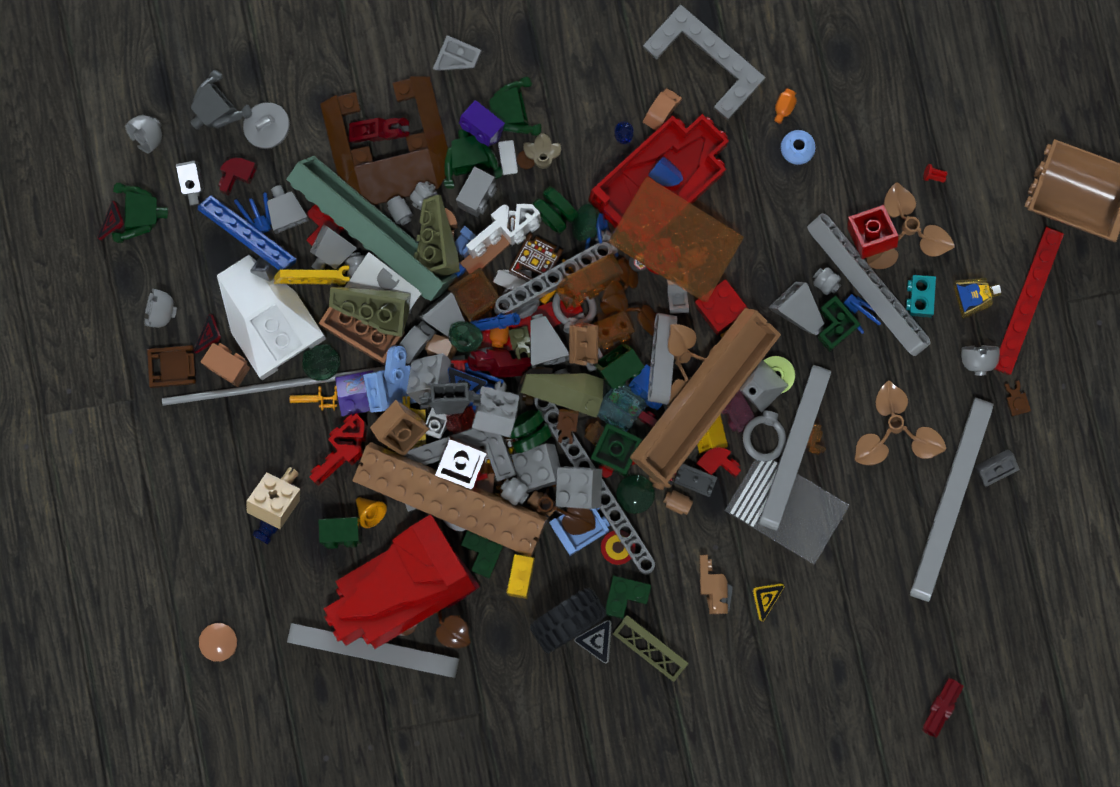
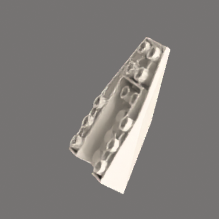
M247 255L218 274L217 278L231 333L259 378L264 380L278 371L277 367L306 348L312 349L326 340V337L296 291L287 284H274V278L272 281H267L252 274L250 270L256 263V260Z

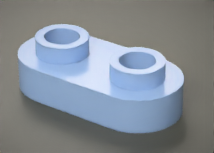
M393 345L387 352L384 377L390 384H399L404 378L407 353L402 346Z

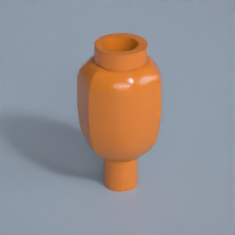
M785 89V92L779 95L775 106L777 113L775 122L781 124L783 118L790 115L797 102L796 92L793 90Z
M509 326L505 329H491L490 340L493 347L503 348V345L507 343Z

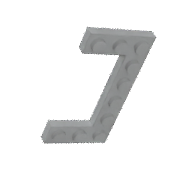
M680 4L643 45V48L658 59L681 33L685 34L737 79V82L714 106V109L726 120H729L766 77Z
M475 428L451 435L478 447L485 445L497 481L516 475L502 435ZM450 436L410 449L405 457L424 465L439 461ZM405 504L408 512L416 509Z

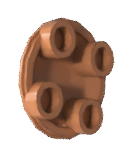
M214 623L202 631L199 637V648L207 659L224 661L235 653L237 637L230 626L223 623Z

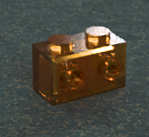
M626 311L593 323V325H598V349H608L614 346V342L619 340L620 343L631 339L630 336L634 333Z

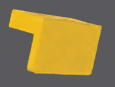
M721 415L718 416L697 444L699 454L706 453L712 448L728 447Z

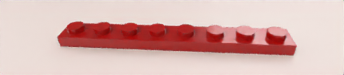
M1048 227L1044 229L1002 340L999 362L994 370L1011 375L1064 233Z

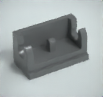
M682 463L674 483L710 497L717 477Z

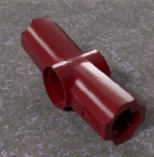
M948 678L940 695L935 698L931 705V712L923 725L922 730L926 734L938 737L945 721L949 719L955 708L954 704L964 687L962 684Z

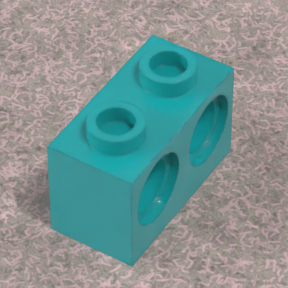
M913 275L911 280L907 281V291L910 292V299H906V310H909L911 316L932 317L934 315L936 277ZM919 282L923 283L926 290L919 291L916 288V284ZM921 301L925 306L924 309L918 310L915 307V302Z

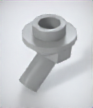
M607 229L601 230L602 242H606L611 246L612 255L616 254L618 249L611 239L612 234ZM597 235L595 237L596 244L599 243Z

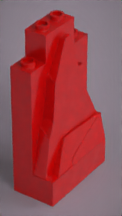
M703 114L688 128H685V124L679 118L676 119L672 116L591 190L588 201L599 213L604 214V218L638 252L643 253L650 243L658 239L659 234L724 175L726 171L725 164L715 157L727 146L729 142L728 137L722 130L719 131L714 126V122L709 117H705ZM663 156L682 173L683 181L678 185L671 187L663 186L648 176Z
M431 514L394 538L389 550L335 581L339 587L336 591L341 599L324 608L327 614L324 618L329 626H334L335 631H333V634L338 642L342 640L345 646L363 637L367 645L371 644L376 649L475 590L470 578Z

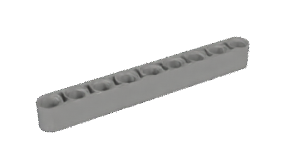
M821 213L808 225L810 234L911 355L917 356L931 343L929 337L864 259H861L859 252L835 223L824 213Z
M814 364L812 366L759 520V525L776 531L779 527L831 375V370Z
M293 623L290 625L287 643L452 678L456 676L459 662L458 658L387 643L374 649L371 644L367 645L363 638H359L345 646L342 640L340 642L337 641L331 631Z

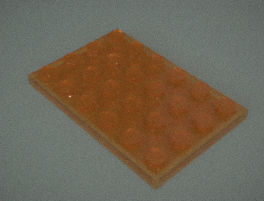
M645 177L608 243L706 303L744 237L654 180Z

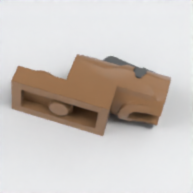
M700 555V595L709 596L707 598L709 614H728L733 587L727 583L728 581L724 574H708V571H712V559L708 560V555Z

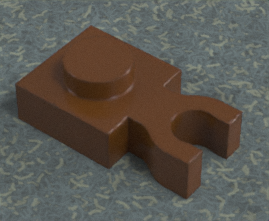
M1019 381L1014 382L1015 390L1010 389L1009 383L1004 385L1006 392L1010 394L1006 401L1011 417L1031 411L1026 393L1020 394L1021 385Z
M559 410L557 430H562L559 435L558 443H562L563 437L567 436L569 444H573L574 436L572 432L577 431L579 411Z

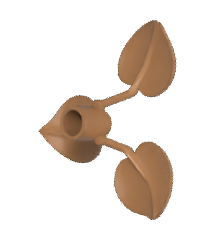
M898 182L889 189L884 200V206L888 215L892 218L900 216L906 220L902 225L903 231L899 235L898 241L905 234L913 235L917 232L919 237L922 238L919 244L924 254L931 257L940 256L955 247L948 233L939 226L928 225L924 228L922 234L921 228H919V220L916 217L904 216L910 215L916 207L914 196ZM893 248L867 257L866 262L873 269H886L897 261L898 252Z
M680 324L670 325L668 351L674 355L675 364L679 367L684 380L677 379L672 384L667 409L689 381L681 363H687L691 357L701 361L706 359L688 350L696 343V333L691 328Z
M887 381L878 392L876 409L882 416L891 414L888 421L889 429L881 441L875 434L863 435L856 445L855 461L863 465H876L883 462L889 453L888 447L883 443L891 432L897 434L902 432V430L914 440L912 442V451L919 458L929 459L946 450V445L943 438L932 428L921 427L917 430L916 436H914L904 426L903 418L896 414H901L906 410L908 398L903 390L891 381Z

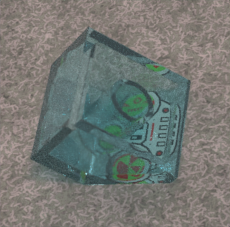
M624 385L614 390L611 388L603 397L597 416L606 423L628 432L648 405L641 396L635 395L631 388Z

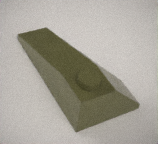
M438 194L424 199L420 215L421 230L416 240L418 241L417 252H414V258L437 277L460 272L458 252L441 195Z
M331 287L329 307L349 317L352 316L362 321L361 323L378 329L377 331L383 334L402 337L409 315L411 294L387 290Z
M586 373L526 374L520 393L597 418L603 400L604 379Z

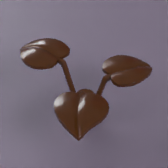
M622 257L617 261L616 272L619 279L625 284L623 287L618 281H612L608 284L600 303L601 310L605 315L616 311L618 313L637 311L639 312L637 315L639 323L653 336L656 317L654 310L648 305H644L642 308H628V300L624 290L628 286L631 288L637 287L638 274L631 269L629 260Z
M550 486L546 487L544 497L538 500L539 509H537L536 513L540 514L542 511L549 513L555 510L564 514L565 516L562 519L563 528L572 535H581L595 529L596 522L590 509L568 507L566 512L557 508L553 499L548 497Z
M442 611L436 612L439 623L442 625L436 630L439 642L451 648H461L471 643L468 626L461 617L451 615L443 622ZM417 624L400 635L406 636L413 633L417 628Z

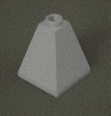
M795 282L768 307L771 311L809 334L817 335L824 329L823 319L806 282Z
M445 292L418 315L420 319L457 344L463 346L471 339L469 337L471 334L456 299L451 292Z
M543 314L532 316V368H545L569 361L568 350L546 316H543Z
M762 359L739 391L762 413L789 385Z

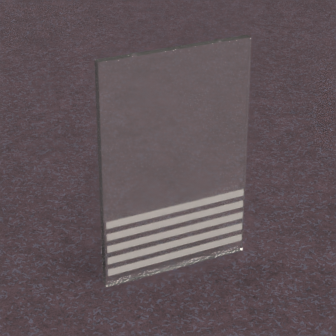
M755 459L734 496L731 497L725 512L810 563L815 564L850 505L797 474L777 531L759 525V520L779 463L775 460L759 461Z

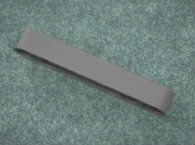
M606 242L597 243L504 294L495 303V313L497 315L514 313L608 261L612 252L611 246ZM603 249L607 255L601 256L597 250ZM587 258L591 264L584 265L581 259ZM571 267L574 273H566L565 268ZM554 276L558 282L551 283L548 277ZM533 285H538V286H540V287H541V291H540V292H535V291H533V290H532V286H533ZM517 294H522L525 297V300L518 301L515 298V296ZM505 303L509 309L501 310L498 305Z

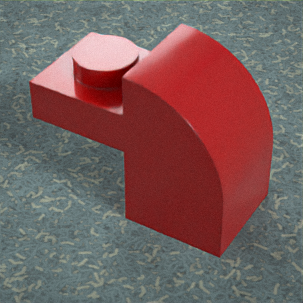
M721 447L708 450L696 464L701 470L710 475H713L720 466L735 478L741 472L739 469L740 465L734 459H727L731 451Z

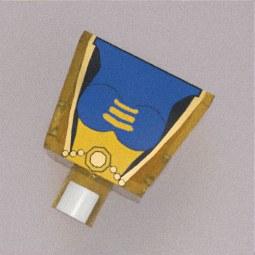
M986 278L957 280L953 283L963 319L993 305L992 297L1001 295L999 284L988 286Z

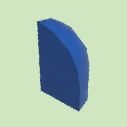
M664 156L648 174V176L663 186L671 187L683 181L682 173Z

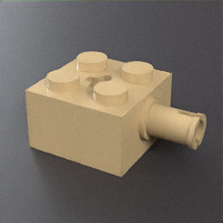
M289 467L281 479L266 472L247 500V513L281 529L300 501V489L291 485L298 476V472L293 469L291 473L292 468Z

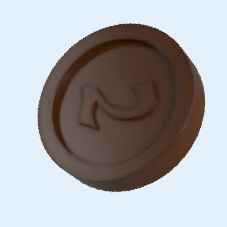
M524 151L518 154L517 163L520 168L528 170L535 165L534 160L526 157Z

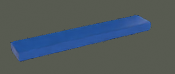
M210 195L198 205V210L276 269L288 270L296 263L295 257Z

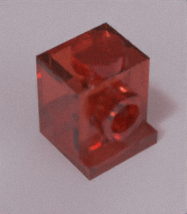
M472 406L466 407L463 413L446 416L447 429L453 434H457L471 428L475 415Z

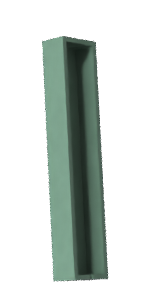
M315 156L299 161L286 180L291 183L294 189L302 192L308 201L314 202L321 212L333 218L334 222L346 229L352 238L359 240L365 249L372 251L381 262L386 263L394 272L417 288L423 298L432 301L444 294L457 277L455 273L444 277H437L416 260L414 252H417L418 242Z

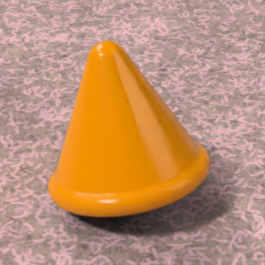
M361 497L356 499L359 523L363 528H371L381 522L387 512V506L384 502Z

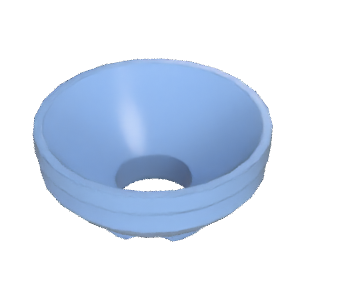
M791 131L783 138L781 143L783 157L788 162L796 165L808 162L815 153L814 139L805 131ZM802 140L805 145L804 148L796 150L793 146L794 141Z

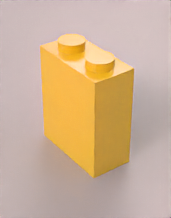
M514 554L507 590L509 596L528 599L535 564L534 558Z

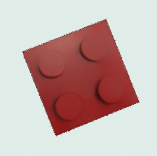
M884 205L848 217L847 229L861 259L898 246L899 235Z
M726 279L696 300L694 304L716 335H719L731 326L742 311L747 308Z

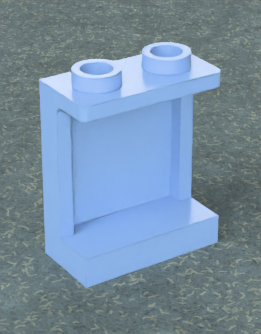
M410 365L405 366L404 378L399 384L388 383L384 377L385 370L363 375L370 412L386 411L395 400L402 403V396H406L407 404L408 395L406 392ZM410 397V404L417 403Z
M600 508L590 509L595 518V529L581 535H572L565 531L562 525L564 514L549 522L570 556L609 532V522L605 516L601 517L597 512Z

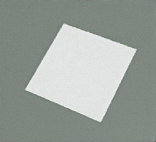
M368 252L344 288L384 290L379 286L377 276L381 269L385 268L392 275V279L395 282L400 280L395 288L387 291L411 294V309L421 295L419 290Z

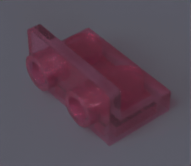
M738 390L722 411V414H727L730 420L728 422L732 432L736 431L737 434L744 432L748 422L755 418L740 390Z

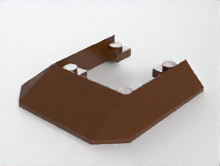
M410 76V79L392 83L397 102L416 98L424 130L422 133L406 137L410 152L407 154L373 162L369 146L351 150L343 116L361 112L356 92L341 96L335 95L320 104L337 175L372 205L388 202L396 196L401 198L409 197L419 182H430L429 185L433 184L436 187L435 190H437L446 178L444 175V163L448 147L431 79L428 76Z

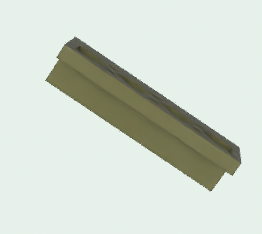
M628 615L613 633L615 637L673 682L688 665V662ZM626 625L632 629L633 638H623L618 633ZM634 632L637 633L640 637H635ZM635 639L646 640L648 650L637 649ZM627 640H633V645ZM649 644H651L656 649H650ZM650 651H660L663 656V662L651 660ZM642 652H648L649 657ZM665 656L671 661H665ZM666 663H675L680 667L674 676L667 672ZM658 664H664V669L661 668Z

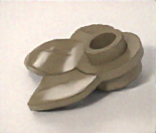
M541 133L536 137L534 143H524L523 149L526 157L534 160L537 167L545 169L552 164L553 159L559 157L561 144H552L549 136Z

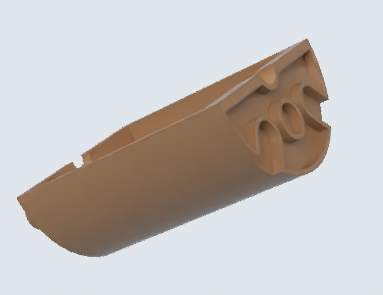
M1054 139L1052 144H1047L1044 155L1046 157L1044 161L1040 162L1035 171L1034 177H1037V179L1035 178L1030 185L1028 194L1031 196H1028L1024 207H1027L1028 211L1115 243L1120 232V163Z

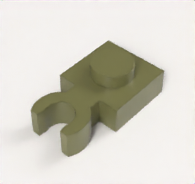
M527 326L509 330L512 350L516 349L517 359H521L520 354L522 352H526L527 356L530 357L531 352L528 346H531Z

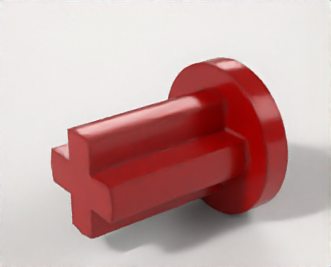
M928 164L924 171L923 179L925 181L932 179L945 182L947 172L934 169L931 164Z
M451 360V363L454 364V369L465 372V363H468V360Z

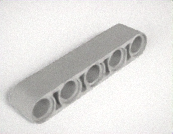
M657 313L655 317L648 386V401L668 404L670 400L674 355L668 351L670 325L677 324V316Z

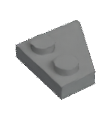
M447 35L433 69L437 71L475 68L482 50Z

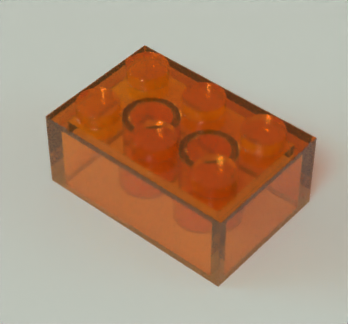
M613 253L564 277L555 290L566 309L571 306L576 308L584 303L583 300L587 298L592 300L597 297L599 292L605 290L610 282H619V277L624 272Z

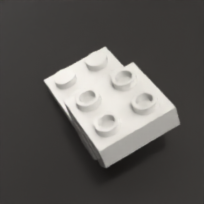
M517 204L516 211H509L507 205H502L491 214L492 224L466 245L468 253L473 259L476 256L481 257L487 251L486 248L489 245H495L501 240V235L512 246L515 243L520 244L526 238L525 235L528 232H534L540 227L541 217L539 211L532 204ZM511 216H515V217H516L515 219H514V218H511V227H510V217H511Z

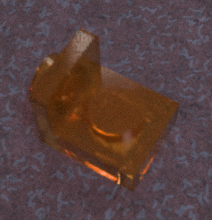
M598 421L595 424L591 422L585 429V438L597 446L605 428Z
M814 423L806 448H809V452L819 455L820 452L824 453L826 448L816 444V442H820L823 432L820 431L821 425Z

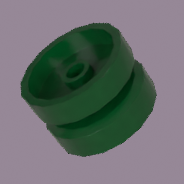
M549 186L542 193L545 201L536 199L532 205L539 211L541 221L560 235L567 228L565 221L572 223L579 214L559 192Z
M539 408L526 411L515 418L511 435L507 438L513 439L511 446L516 453L531 450L545 442L552 435L553 432L549 425L542 423L545 417Z

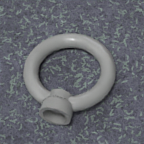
M568 285L559 289L552 302L553 312L556 318L564 324V332L569 333L570 325L581 322L590 324L595 318L597 311L593 295L587 289L578 285ZM578 293L587 300L589 312L584 319L567 318L562 313L560 301L565 294Z
M763 411L762 416L753 418L744 429V447L748 454L756 460H774L785 448L786 433L781 423L777 421L778 414L775 412ZM761 423L773 426L778 433V445L774 451L768 454L759 453L751 444V432L756 425Z

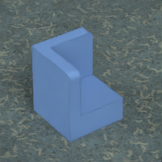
M464 226L460 231V237L455 241L457 252L466 258L469 255L466 245L476 235Z

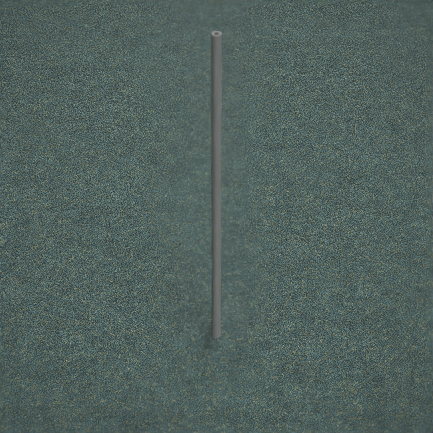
M465 355L454 356L452 360L465 359ZM385 366L162 398V404L165 406L336 381L335 377L370 370L377 372L385 370Z

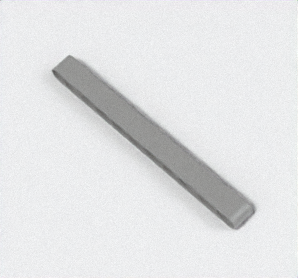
M974 398L911 588L910 596L927 602L931 598L994 403Z
M535 398L536 408L541 410L545 417L544 422L549 425L553 436L558 442V434L562 430H557L558 422L552 424L548 421L549 416L552 414L559 416L557 406L549 402L548 406L540 407L538 405L540 399ZM573 432V444H569V438L562 440V443H558L573 467H579L581 463H588L590 468H595ZM573 446L578 447L580 450L576 456L569 454V449ZM602 479L601 496H609L610 503L607 505L601 504V512L606 517L637 569L642 574H650L655 568L652 556ZM611 512H619L621 518L618 521H612L609 517ZM624 527L629 528L631 531V535L627 538L620 535V530ZM633 544H639L641 552L634 554L631 552L630 547ZM644 560L650 561L652 564L651 569L643 570L641 562Z

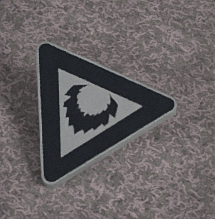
M609 620L576 637L575 642L603 663H608L612 622Z

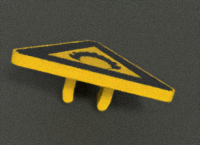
M783 584L753 589L760 621H764L784 589Z

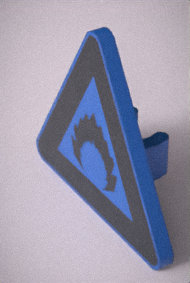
M448 368L450 383H468V390H473L476 394L481 390L482 386L485 387L488 384L486 380L454 368Z

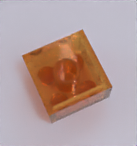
M478 268L448 288L449 292L454 295L459 308L469 323L493 309L499 298V295L481 268Z

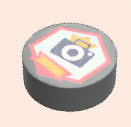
M637 252L630 256L629 265L633 271L639 272L646 269L643 262L644 253Z

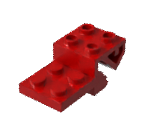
M357 413L354 416L352 414L343 421L345 424L340 429L336 427L329 434L330 438L328 440L338 451L336 453L334 451L325 458L326 462L322 466L317 465L311 470L312 475L309 477L316 485L319 486L346 461L353 466L362 458L364 450L361 448V442H367L368 426Z

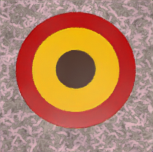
M620 530L622 537L627 538L630 536L627 532ZM609 532L601 543L603 557L615 565L627 563L631 560L629 554L615 532ZM635 544L630 547L632 553H635Z

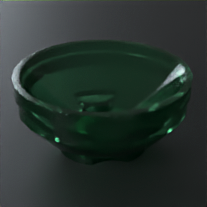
M461 321L451 325L448 339L458 351L471 352L480 347L483 341V334L475 325ZM458 341L466 342L467 346L459 344Z

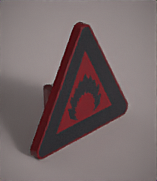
M112 201L98 235L99 240L105 238L116 228L121 229L124 225L115 201Z
M211 314L208 315L195 346L194 353L196 354L212 343H218L221 339L218 327Z

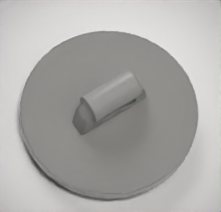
M267 102L256 105L251 109L252 116L244 120V134L247 140L258 148H273L286 138L290 128L289 117L286 111L275 103Z

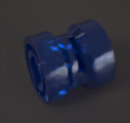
M620 122L616 125L615 139L617 142L627 144L633 139V127L630 123Z
M261 520L259 528L252 535L269 545L271 536L276 534L278 528Z

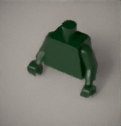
M529 77L521 78L520 82L515 81L506 84L494 94L493 98L489 99L491 109L488 110L505 123L503 131L523 134L531 133L532 136H538L541 133V124L529 126L522 91L520 90L521 87H531L532 82Z
M463 129L459 130V139L451 142L452 147H449L446 153L444 163L445 187L454 189L453 173L455 176L471 173L474 166L480 170L490 169V165L494 170L495 179L500 178L503 175L501 167H498L499 163L492 149L478 142L474 135L470 136L469 132Z
M121 183L114 185L113 192L125 193V223L123 233H112L113 241L123 243L124 239L128 240L146 234L156 226V218L167 219L168 207H157V198L153 197L152 193L136 186Z

